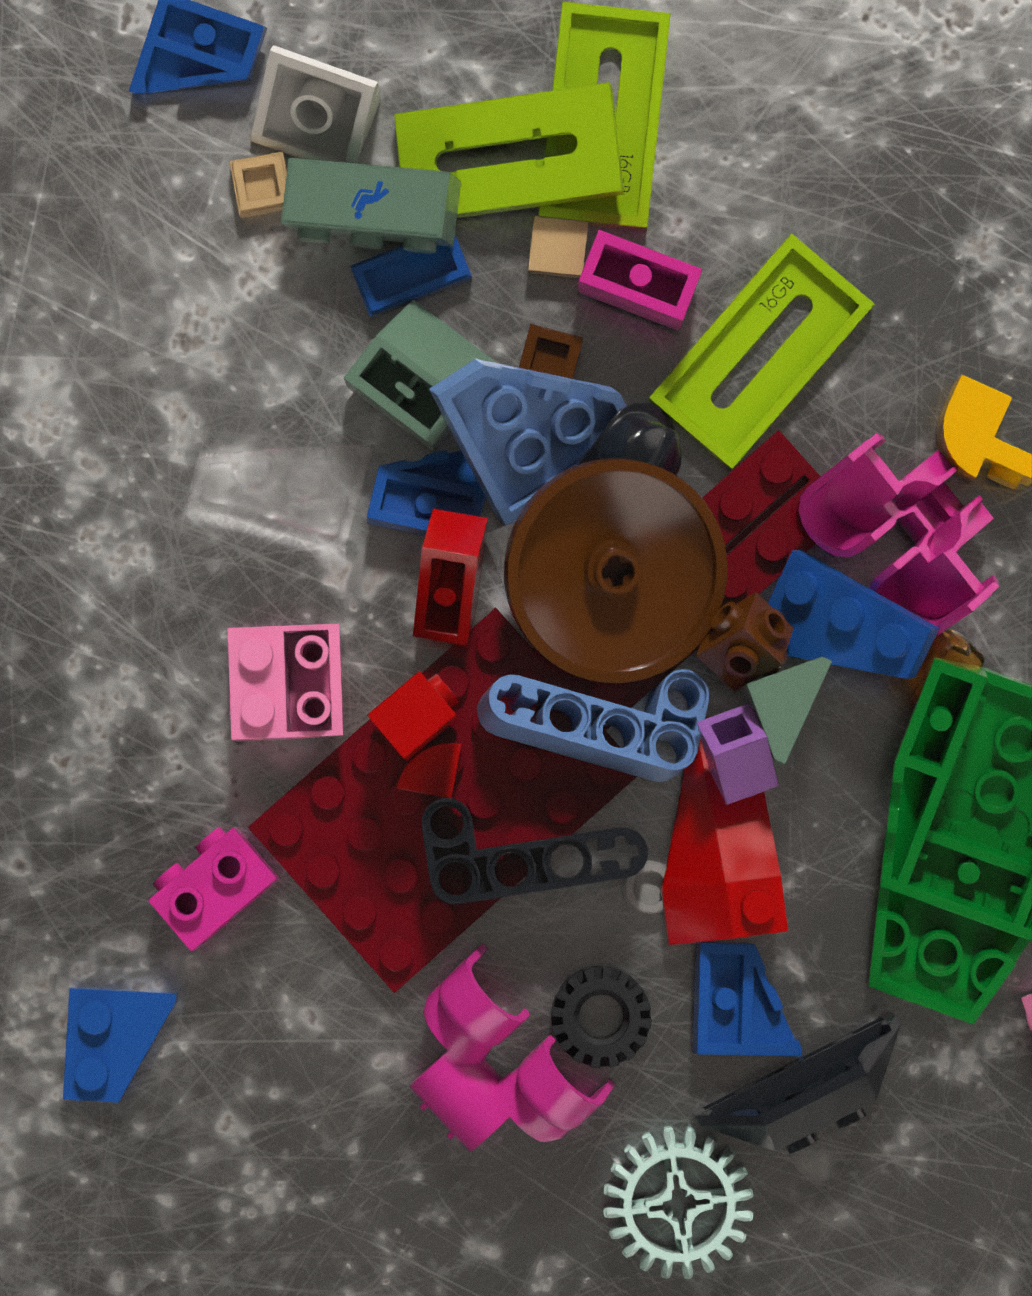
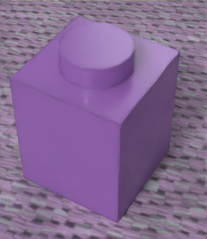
M749 703L697 722L709 771L726 805L779 786L767 736Z

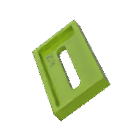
M562 1L553 90L597 84L601 55L607 50H613L621 56L616 125L625 195L540 206L539 217L586 221L588 226L647 232L671 13ZM572 135L548 137L545 157L572 153L577 147L576 137Z
M610 82L394 114L401 168L440 171L437 167V159L446 152L561 135L576 137L577 147L570 154L451 172L461 181L457 218L625 195L613 90Z
M791 233L652 393L648 401L662 409L674 424L731 472L875 304ZM800 296L809 299L812 305L811 312L731 405L723 409L714 406L711 400L714 390L785 310L789 303Z

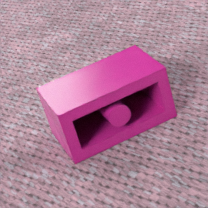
M598 230L581 273L577 292L680 331L703 269Z

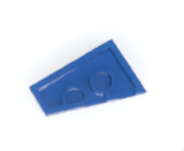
M792 550L768 601V604L781 612L786 621L794 628L786 650L788 656L806 660H813L822 656L831 660L832 665L904 679L916 678L940 629L803 550Z

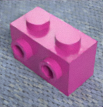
M221 827L216 828L195 847L200 854L195 861L185 869L179 863L174 864L152 884L158 892L148 900L149 903L191 952L201 947L280 879V876L239 828L233 827L227 833Z

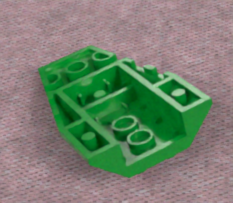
M934 657L894 760L868 986L974 1024L1016 966L1015 962L1030 941H1032V685L984 667Z

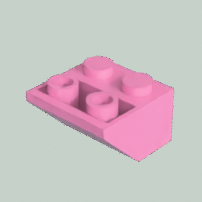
M340 624L228 628L231 740L242 742L344 736Z

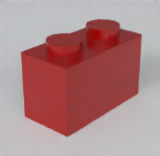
M438 509L432 510L421 551L413 637L468 645L478 605L488 518Z
M418 671L368 713L367 716L403 759L409 761L458 720L452 708L459 701L437 673L427 680Z

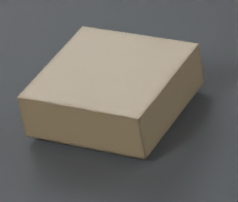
M283 151L229 161L240 218L282 211L287 176Z
M534 216L528 273L580 279L584 267L588 222Z

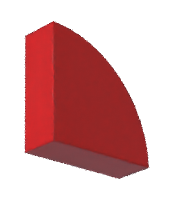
M439 744L420 752L403 770L396 789L452 798L462 744Z

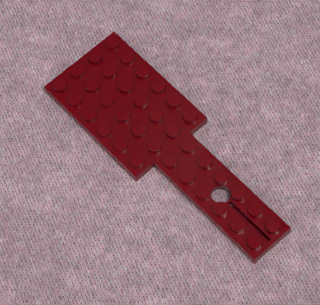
M780 430L775 432L702 497L712 511L726 545L803 477L802 480L725 547L726 553H728V569L725 595L721 607L731 601L737 604L755 592L760 594L782 574L792 550L807 552L816 544L803 527L798 509L800 496L809 485L821 476ZM495 607L471 629L467 646L454 644L424 670L422 674L427 680L437 673L458 698L459 703L452 708L458 720L420 752L439 744H462L452 798L462 802L471 813L477 849L573 835L637 778L634 775L495 736L486 731L479 722L477 705L482 695L500 677L509 674L520 675L632 708L700 647V644L678 664L650 678L626 683L590 681L570 674L547 660L525 641ZM503 696L499 701L505 703V713L512 715L515 710L509 708L510 699ZM534 704L530 710L535 711L538 706ZM551 710L550 720L552 725L561 732H571V722L566 714L559 710ZM369 719L248 828L395 993L501 898L463 904H449L440 900L433 892L422 833V816L425 809L433 801L443 797L396 789L403 770L414 757L409 761L403 759L377 726ZM604 725L603 735L605 740L610 745L621 748L606 731L611 726ZM443 807L434 813L431 826L433 832L438 837L450 840L461 833L464 820L457 809ZM508 853L498 859L495 865V874L502 884L515 886L527 876L528 866L521 856ZM451 862L442 869L440 883L446 892L460 895L470 888L472 874L466 865L460 862Z

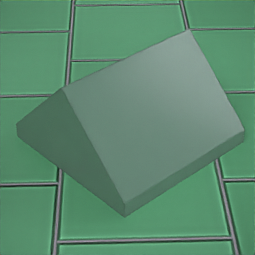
M821 656L748 683L739 689L744 704H750L767 736L774 766L786 763L832 663L831 660Z

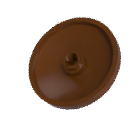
M623 458L599 459L582 463L558 474L544 484L524 506L511 530L504 559L505 591L510 610L519 629L528 642L551 663L570 674L590 681L602 683L635 682L650 678L675 666L686 658L705 638L711 629V619L721 608L724 599L728 569L727 553L720 527L712 511L701 496L685 481L671 472L642 461Z

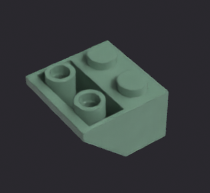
M413 299L375 336L345 375L344 381L347 388L431 452L435 453L451 430L429 389L474 359L497 362Z

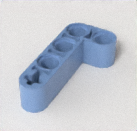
M686 669L673 671L651 690L643 712L520 675L509 674L500 677L482 695L477 705V716L484 729L495 736L651 781L664 782L674 778L695 759L701 738L697 722L705 719L709 702V689L706 681L698 673ZM668 689H675L685 696L687 711L679 710L670 703ZM503 696L510 699L509 708L515 710L512 715L505 713V703L499 701ZM534 704L538 706L535 711L530 710ZM551 710H559L566 714L571 722V732H561L552 725L550 720ZM604 725L613 726L620 731L624 739L623 748L614 747L605 740L603 735ZM657 740L665 741L672 746L676 754L675 763H668L661 759L656 750Z

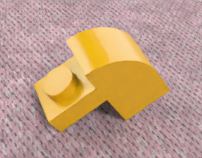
M961 375L954 382L938 418L936 429L938 449L952 466L956 465L958 467L954 474L968 484L977 477L981 466L989 469L987 477L1003 486L1017 489L1020 483L1029 486L1032 484V454L995 438L1012 397L964 375Z

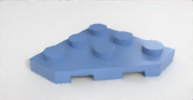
M479 359L472 360L429 389L494 514L506 527L517 520L524 506L544 484L558 474L577 466L609 421L621 408L626 407L621 394L609 386Z

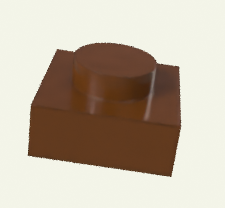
M530 323L519 368L573 379L583 337Z

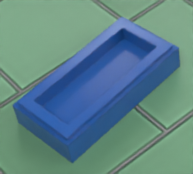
M456 235L453 247L437 245L435 254L409 252L403 250V245L350 266L371 319L406 306L413 299L419 301L472 280V275Z

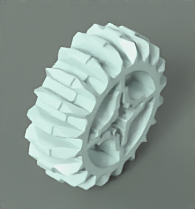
M666 1126L663 1128L665 1144L656 1147L653 1136L650 1132L642 1134V1140L648 1151L643 1155H640L635 1147L630 1144L624 1148L625 1155L633 1162L629 1169L621 1163H612L610 1167L611 1172L623 1179L622 1185L606 1183L603 1191L604 1194L610 1197L620 1198V1203L609 1204L603 1207V1214L606 1218L622 1217L623 1221L610 1228L609 1234L612 1239H620L628 1234L631 1238L621 1249L622 1254L626 1258L633 1256L640 1248L644 1250L639 1262L641 1270L648 1271L652 1267L655 1258L662 1260L660 1265L661 1277L668 1279L672 1274L673 1262H681L684 1278L691 1279L694 1272L691 1261L700 1258L704 1270L710 1273L715 1270V1267L708 1255L716 1249L720 1256L727 1261L733 1257L732 1251L723 1242L727 1236L736 1242L743 1243L745 1241V1232L734 1226L733 1223L734 1220L752 1221L753 1212L745 1207H738L737 1201L749 1200L753 1198L754 1194L751 1187H734V1183L742 1180L748 1173L743 1165L726 1170L725 1166L735 1156V1152L730 1147L723 1149L716 1157L711 1154L717 1143L715 1135L708 1134L704 1138L701 1147L694 1145L696 1140L695 1128L686 1127L683 1143H675L673 1128ZM681 1157L694 1159L708 1166L718 1176L722 1188L709 1189L708 1187H694L688 1184L684 1178ZM664 1160L665 1181L662 1187L655 1193L644 1195V1198L632 1200L635 1186L640 1177L651 1166ZM674 1175L677 1177L679 1188L683 1189L684 1196L687 1197L692 1194L695 1199L693 1203L684 1205V1214L682 1215L683 1229H680L677 1216L673 1215L672 1208L670 1207L665 1211L662 1207L663 1202L672 1199ZM723 1205L721 1217L715 1228L702 1240L692 1244V1223L695 1217L701 1212L713 1210V1206ZM647 1215L648 1218H662L672 1225L675 1246L663 1245L649 1238L638 1227L633 1217Z

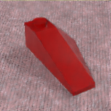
M700 738L694 761L682 771L680 782L682 786L676 818L673 820L670 835L671 845L660 888L664 907L663 915L667 945L787 932L788 924L782 879L765 793L763 791L726 805L709 771Z

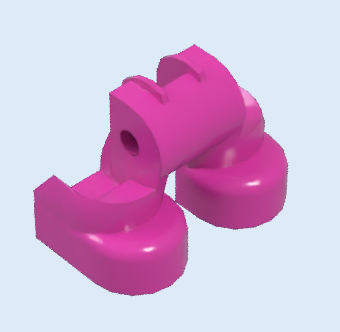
M876 433L805 489L800 496L798 509L801 522L809 537L821 549L834 556L851 557L861 553L877 541L897 521L916 546L909 549L881 571L871 582L869 588L940 628L936 635L938 636L972 613L999 588L998 579L993 575L980 583L956 553L961 546L994 518L981 503L983 499L980 495L963 506L944 481L958 470V467L956 465L952 466L940 450H937L898 480L875 451L877 447L886 441L883 435Z
M483 943L428 995L423 1010L425 1021L430 1031L447 1050L429 1065L409 1087L423 1101L420 1105L422 1111L429 1107L450 1130L446 1136L449 1139L456 1136L470 1152L483 1143L509 1117L524 1132L537 1141L549 1142L560 1139L596 1111L604 1103L616 1084L611 1079H608L590 1097H586L577 1091L559 1072L552 1060L550 1048L556 1040L551 1035L530 1052L518 1068L503 1077L485 1059L493 1046L499 1045L529 1017L530 1012L524 1008L516 1016L509 1014L498 1007L481 989L474 978L472 966L488 949Z

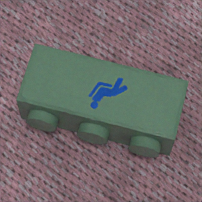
M289 158L281 224L297 232V240L308 243L329 244L331 235L350 237V245L361 248L382 249L383 240L404 242L403 250L409 252L435 254L437 245L454 246L461 181L451 172Z

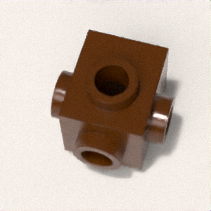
M755 592L737 604L733 601L726 603L715 613L710 622L711 629L701 641L696 655L735 692L762 675L767 677L775 674L784 665L788 658L786 650L794 628L786 621L781 612L772 608Z

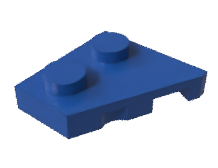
M158 0L129 92L146 95L251 80L267 27L191 0Z
M447 450L427 454L422 459L414 462L401 460L378 467L367 514V524L425 536L433 509L481 517L486 496L462 451L447 453Z
M696 942L692 1053L701 1055L802 1057V1047L790 1030L781 1010L784 1007L775 988L770 985L765 974L766 967L755 944Z
M69 988L63 1100L119 1103L132 1083L142 1061L146 1058L156 1041V1037L170 1012L176 1006L178 993Z

